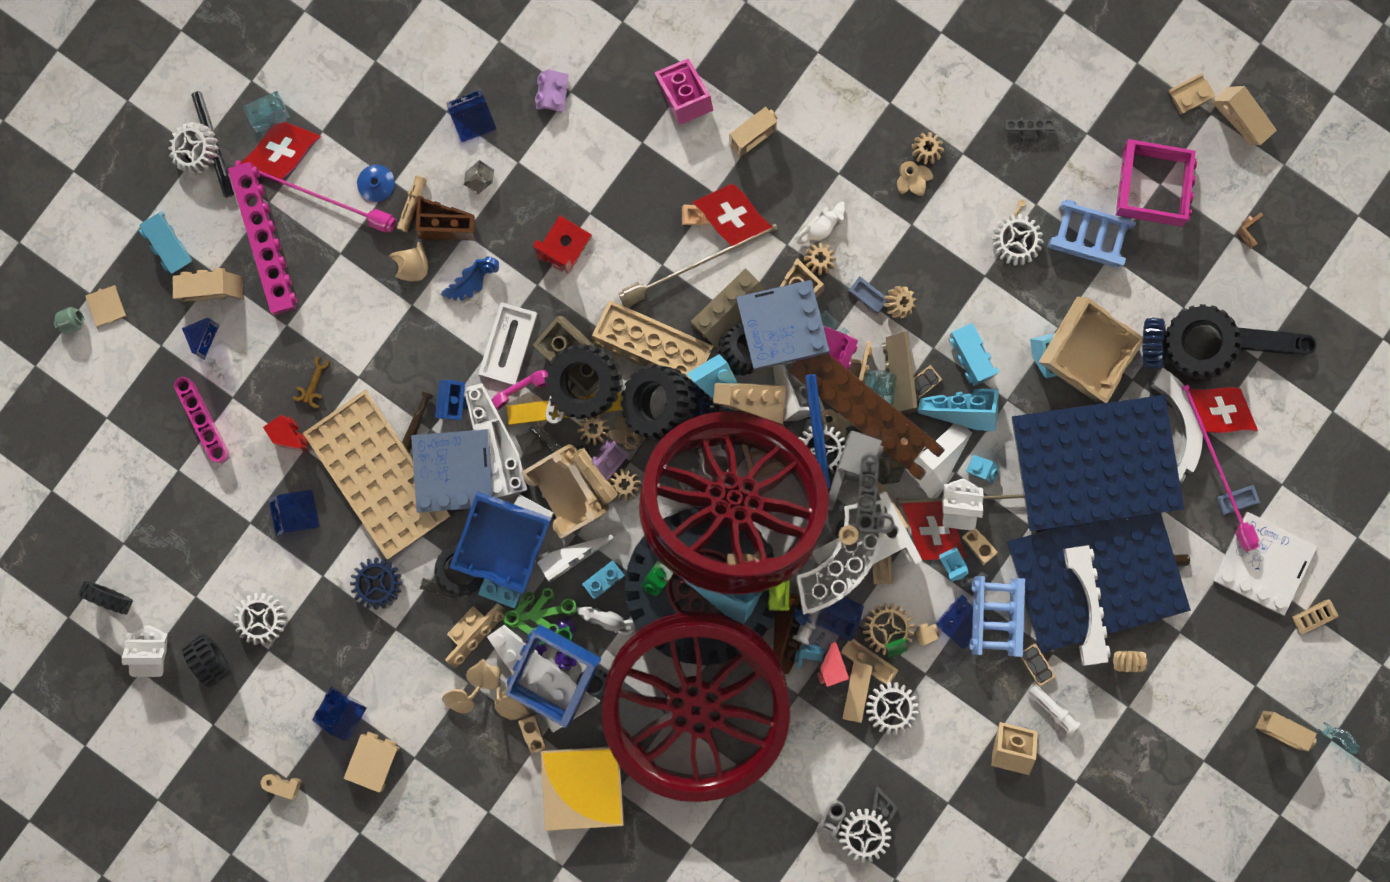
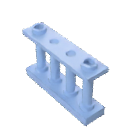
M1072 200L1062 201L1059 209L1065 210L1059 233L1058 236L1052 237L1049 240L1047 248L1121 269L1126 260L1120 254L1127 229H1132L1136 225V222L1131 221V218L1117 217L1076 205L1077 203ZM1072 212L1083 215L1077 239L1074 243L1066 241L1067 239L1065 238ZM1090 218L1101 221L1096 242L1092 248L1086 247L1084 244ZM1110 223L1120 227L1113 252L1107 253L1103 252L1102 245L1108 224Z
M985 576L974 577L972 582V591L974 592L972 639L970 640L972 654L982 655V649L1007 650L1008 656L1023 657L1025 579L1015 578L1011 579L1009 584L985 583ZM984 590L1009 592L1010 602H984ZM984 610L1008 611L1010 613L1008 623L983 622ZM983 629L1008 631L1009 640L1007 642L983 641Z

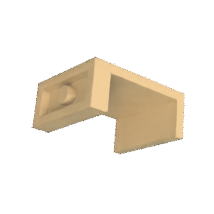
M367 732V734L360 735L344 779L380 793L384 790L386 785L384 782L395 754L399 751L400 747L396 746V742L385 739V741L377 739L378 735Z

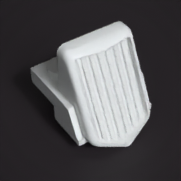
M966 479L944 484L942 499L943 526L974 530L977 517L982 518L983 488H978Z
M148 625L127 634L122 665H129L130 676L161 677L163 675L164 658L167 652V633H163Z

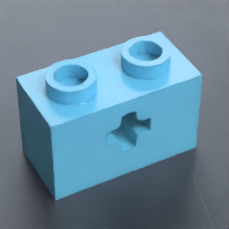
M612 560L582 585L592 598L596 600L623 579L625 575Z
M484 578L478 595L516 609L522 593L502 587Z

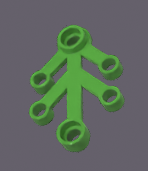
M545 588L542 591V596L531 611L523 613L528 605H532L536 601L535 595L532 592H527L524 594L523 600L518 607L504 615L503 623L509 629L519 628L529 635L531 630L536 628H531L524 622L532 620L536 624H541L550 630L557 628L555 632L557 633L560 630L559 627L543 618L563 613L567 616L574 615L577 611V605L574 600L565 599L562 601L561 606L542 609L547 601L553 600L555 596L551 588ZM551 592L549 597H545V594ZM528 596H533L532 600L527 601L526 599ZM569 606H573L571 611H567ZM512 618H516L514 623L510 622Z

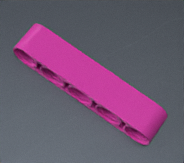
M186 377L178 378L174 383L175 391L208 457L214 462L225 463L229 459V450L195 383ZM188 382V389L186 391H182V384ZM196 399L197 405L191 408V400ZM204 415L206 421L203 425H199L198 419ZM213 432L214 439L208 442L206 439L207 435ZM221 449L223 455L221 458L216 459L215 453Z

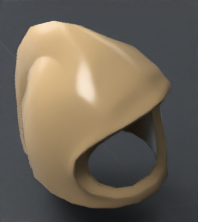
M417 242V248L398 251L389 255L399 267L396 278L414 282L422 280L427 275L428 261L421 242Z

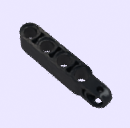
M1238 327L1241 338L1240 350L1308 355L1314 352L1317 346L1315 338L1307 334Z

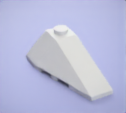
M953 424L936 440L945 449L940 457L935 456L927 449L915 460L927 472L921 480L913 476L907 469L903 472L929 499L932 498L946 483L972 432L967 427Z
M608 535L551 553L547 551L539 556L540 561L537 564L547 580L552 582L615 538L612 535Z

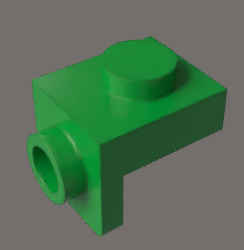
M657 561L641 584V587L647 593L657 597L673 572Z

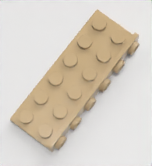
M609 300L592 334L591 340L596 347L611 350L614 355L624 356L634 364L640 363L646 367L648 365H661L678 369L688 377V381L693 386L697 384L691 380L687 373L707 362L714 347Z

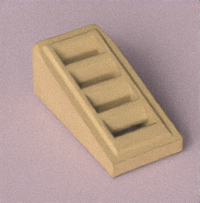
M1328 599L1293 616L1292 619L1300 634H1304L1339 616L1332 602ZM1323 607H1325V609L1327 610L1329 616L1326 615V613H1325ZM1316 610L1319 611V613H1320V615H1321V617H1322L1321 620L1319 619L1318 615L1316 614V612H1315ZM1308 614H1311L1315 623L1312 624ZM1301 617H1304L1308 625L1307 627L1304 626L1300 619Z

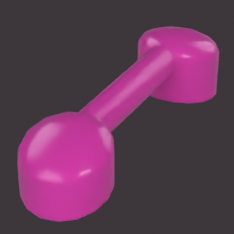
M546 370L536 371L506 390L497 393L491 399L496 410H500L508 403V396L531 383L536 388L547 386L548 383L544 382L545 377H548V373Z

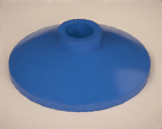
M381 165L366 167L361 171L357 179L359 193L363 198L371 202L386 200L392 194L395 187L393 174L389 169ZM373 179L378 180L376 185L372 184Z

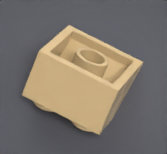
M1000 722L993 747L991 766L1030 775L1036 761L1038 732Z

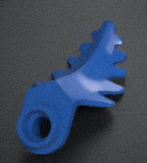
M490 256L485 257V259H476L472 266L463 269V277L456 278L454 280L456 284H450L449 288L442 290L441 295L448 299L452 297L454 301H457L458 297L463 301L465 295L472 298L474 290L477 292L482 290L485 274L498 272L499 261Z

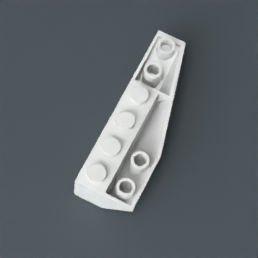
M478 384L466 387L464 392L473 430L489 429L493 497L502 500L527 491V485L521 473L523 468L519 452L484 385Z

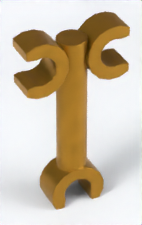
M318 356L314 360L316 369L307 391L302 387H297L296 389L301 391L302 395L301 397L293 396L295 401L307 402L316 409L319 406L314 404V399H323L320 394H314L323 370L327 369L330 365V361L326 360L325 364L320 366L319 361L321 358Z

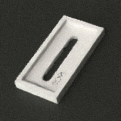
M500 303L478 375L510 385L517 383L537 318V312ZM513 320L518 321V326L505 367L501 368L499 367V361L510 324Z

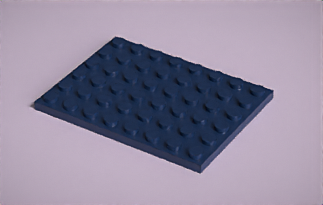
M1165 395L1011 417L1029 531L1184 509Z
M1161 513L1057 527L1007 541L1017 577L1025 579L1024 601L1041 653L1085 641L1088 632L1089 608L1087 597L1076 574L1071 568L1066 569L1063 549L1088 545L1090 549H1093L1094 561H1092L1093 569L1096 568L1098 577L1095 580L1096 588L1100 589L1101 599H1098L1099 607L1103 608L1104 619H1101L1102 627H1106L1107 634L1191 611Z

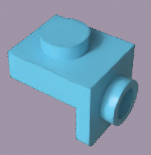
M973 455L966 472L993 484L999 475L1000 467L993 461Z
M957 547L939 555L951 582L961 580L969 573L967 564Z
M810 644L809 646L802 645L801 650L796 651L795 662H798L797 668L801 669L803 658L822 662L825 649H821V646Z

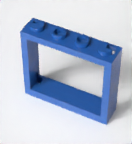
M540 624L535 630L532 629L527 636L529 642L523 646L520 652L522 657L513 667L515 673L507 681L508 688L505 694L567 728L574 719L602 658ZM539 640L587 666L566 710L520 685V681Z

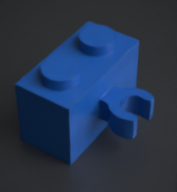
M439 380L435 418L461 420L462 409L469 410L466 405V396H464L465 382Z

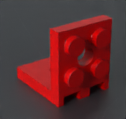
M559 215L543 243L536 240L533 248L538 259L545 263L549 261L556 270L560 272L565 271L569 274L590 241L592 234ZM563 237L571 238L572 241L569 246L561 244Z

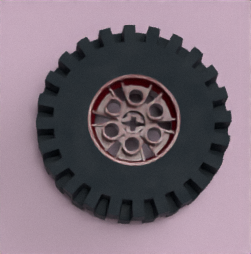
M706 507L682 510L663 518L671 532H673L689 517ZM709 521L699 524L688 530L678 539L690 548L707 533L712 524ZM725 526L721 527L709 543L697 553L708 559L727 564V554H733L730 529ZM757 529L762 539L767 559L774 558L772 546L766 542L762 533ZM739 532V544L742 554L756 555L755 549L745 532ZM643 536L630 558L625 581L627 606L638 630L658 619L673 614L704 612V606L706 605L709 606L710 613L726 616L719 609L712 607L710 602L697 594L698 592L690 585L689 593L681 594L678 590L679 585L686 582L674 579V573L657 597L647 593L641 587V584L657 561L662 562L654 554L645 536ZM769 590L762 592L752 614L744 623V625L751 628L761 637L772 627L777 612L769 610ZM688 597L689 601L680 608L677 601ZM693 599L701 601L702 606L699 610L691 608L690 604ZM693 637L675 639L679 661L687 664H697ZM698 637L702 665L725 663L740 654L738 649L730 643L713 638ZM669 641L654 647L662 654L672 658Z

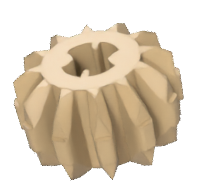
M931 132L928 133L927 137L924 133H921L920 138L916 137L914 139L915 143L911 146L914 149L912 155H919L917 162L924 159V165L927 164L928 160L931 164H934L935 159L939 160L941 158L939 153L944 151L940 147L943 145V141H937L938 135L932 138ZM925 145H928V148L929 146L931 147L929 152L927 151L928 149L924 150Z
M819 243L818 248L813 244L811 245L812 251L806 250V254L809 256L804 257V261L809 262L806 264L807 268L813 267L811 269L812 273L818 270V275L821 276L822 270L828 274V268L834 269L835 265L831 262H836L837 258L832 257L835 253L834 250L828 252L829 245H826L824 249L822 248V243ZM820 255L822 256V259L825 260H823L822 263H819V260L815 258H818V256Z
M896 286L894 290L890 289L888 291L889 296L884 297L887 303L883 306L888 307L886 313L892 314L894 318H906L907 315L913 314L911 309L916 308L913 302L917 300L912 298L914 292L908 291V287L901 288Z
M601 414L597 416V419L595 417H592L590 420L584 418L586 423L581 421L578 423L584 428L578 429L577 432L584 433L580 436V439L584 440L587 438V445L593 440V445L597 446L598 439L603 444L602 436L609 437V434L604 431L610 430V426H604L608 422L607 419L600 422ZM592 425H594V427H596V425L598 426V432L596 434H594L593 432L592 434L589 433L591 431L590 427Z
M620 469L621 476L614 472L613 475L617 479H609V482L615 484L612 487L619 493V501L622 500L623 495H625L626 502L629 501V494L632 498H636L633 490L640 492V489L635 487V485H640L641 481H633L638 475L634 474L630 477L632 472L630 469L626 475H624V470ZM626 480L627 483H630V485L627 486V490H623L622 487H619V485H621L622 481Z
M1117 651L1114 653L1113 658L1114 669L1123 672L1145 671L1147 665L1146 654L1141 651Z

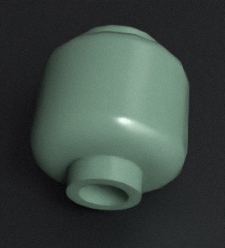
M68 307L56 313L54 326L58 331L68 335L83 327L84 316L79 309Z

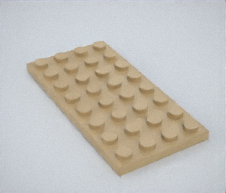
M367 390L359 393L303 433L387 560L451 517L448 510L416 511L413 458Z

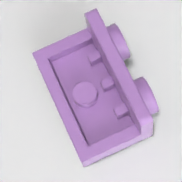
M550 69L539 74L537 84L539 85L538 93L535 97L536 109L546 108L558 112L564 111L569 74Z
M611 439L609 442L606 440L601 445V452L597 457L595 455L592 457L594 465L606 481L610 479L629 455Z

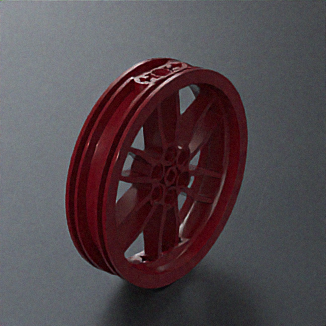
M709 413L697 416L678 425L665 435L655 447L647 463L640 491V523L644 536L654 554L670 571L686 582L699 588L722 594L742 595L758 593L774 588L789 580L807 563L816 547L827 518L828 488L823 471L813 453L797 436L786 428L766 418L748 413ZM731 443L748 445L764 451L767 455L756 463L746 477L742 478L737 475L735 452ZM719 444L724 446L728 461V472L723 473L716 463L710 450L712 446ZM701 447L706 467L714 482L692 472L670 467L668 464L681 453L692 448ZM775 458L786 467L777 475L763 482L757 483L754 480L758 473ZM792 473L804 491L808 508L785 500L760 496L775 488ZM661 476H666L688 484L700 492L683 491L659 484ZM658 495L679 503L707 508L689 517L676 530L671 532L659 511ZM767 512L784 513L807 519L806 528L779 520ZM706 521L712 524L707 533L690 548L678 539L688 530ZM753 522L775 532L800 538V540L783 556L767 559L762 539ZM723 526L730 529L731 548L736 562L735 565L717 562L697 553L709 543ZM739 532H745L755 549L758 559L748 562L743 560L739 544Z
M685 612L658 619L636 632L622 646L610 666L605 682L602 705V723L607 744L618 764L634 781L660 796L685 802H707L737 794L757 782L772 767L787 739L790 725V703L786 677L781 663L774 651L761 636L751 628L732 618L708 612ZM693 637L697 659L695 676H686L678 658L675 639ZM698 637L725 641L734 645L740 652L739 655L726 663L711 681L707 683L701 680L702 655ZM669 641L674 668L681 686L675 687L655 675L633 669L632 667L646 652ZM743 661H747L754 672L741 681L721 689L719 685L727 675ZM626 676L654 686L668 695V697L646 696L623 689L622 686ZM762 677L771 688L773 714L772 716H767L749 708L723 704L722 702L744 691L758 678ZM690 686L698 688L696 691L688 690ZM715 693L716 696L713 698H709L707 694ZM624 698L642 706L668 710L670 712L649 723L632 737L622 726L619 699ZM680 698L682 702L675 703L673 699ZM712 711H717L720 713L717 716L710 715ZM682 716L685 718V720L678 721L676 720V718ZM725 717L746 718L769 725L770 727L765 738L738 728L727 721ZM702 723L704 726L697 728L695 724ZM669 725L672 726L673 729L667 737L650 752H646L639 744L640 741L650 734ZM717 727L737 739L759 745V747L742 762L722 770L718 746L711 729ZM683 732L691 734V763L694 775L664 769L653 761L665 752ZM705 737L714 755L717 772L699 775L696 759V739Z

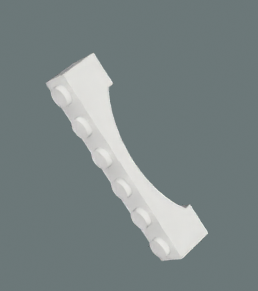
M1089 545L1063 549L1066 569L1071 568L1081 582L1089 608L1087 636L1084 644L1079 646L1082 665L1108 662L1110 649L1109 646L1105 645L1104 638H1107V630L1105 626L1102 627L1101 619H1104V612L1098 603V599H1101L1100 589L1096 588L1095 580L1098 577L1096 568L1093 569L1092 561H1094L1093 549H1090Z

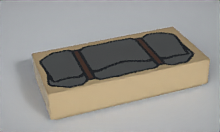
M931 365L914 377L916 400L942 380Z
M1036 643L1023 650V657L1021 659L1039 687L1056 677Z

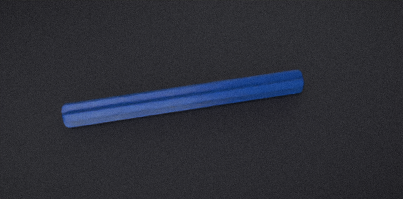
M815 374L806 375L805 379L815 456L825 476L827 488H830L817 379Z

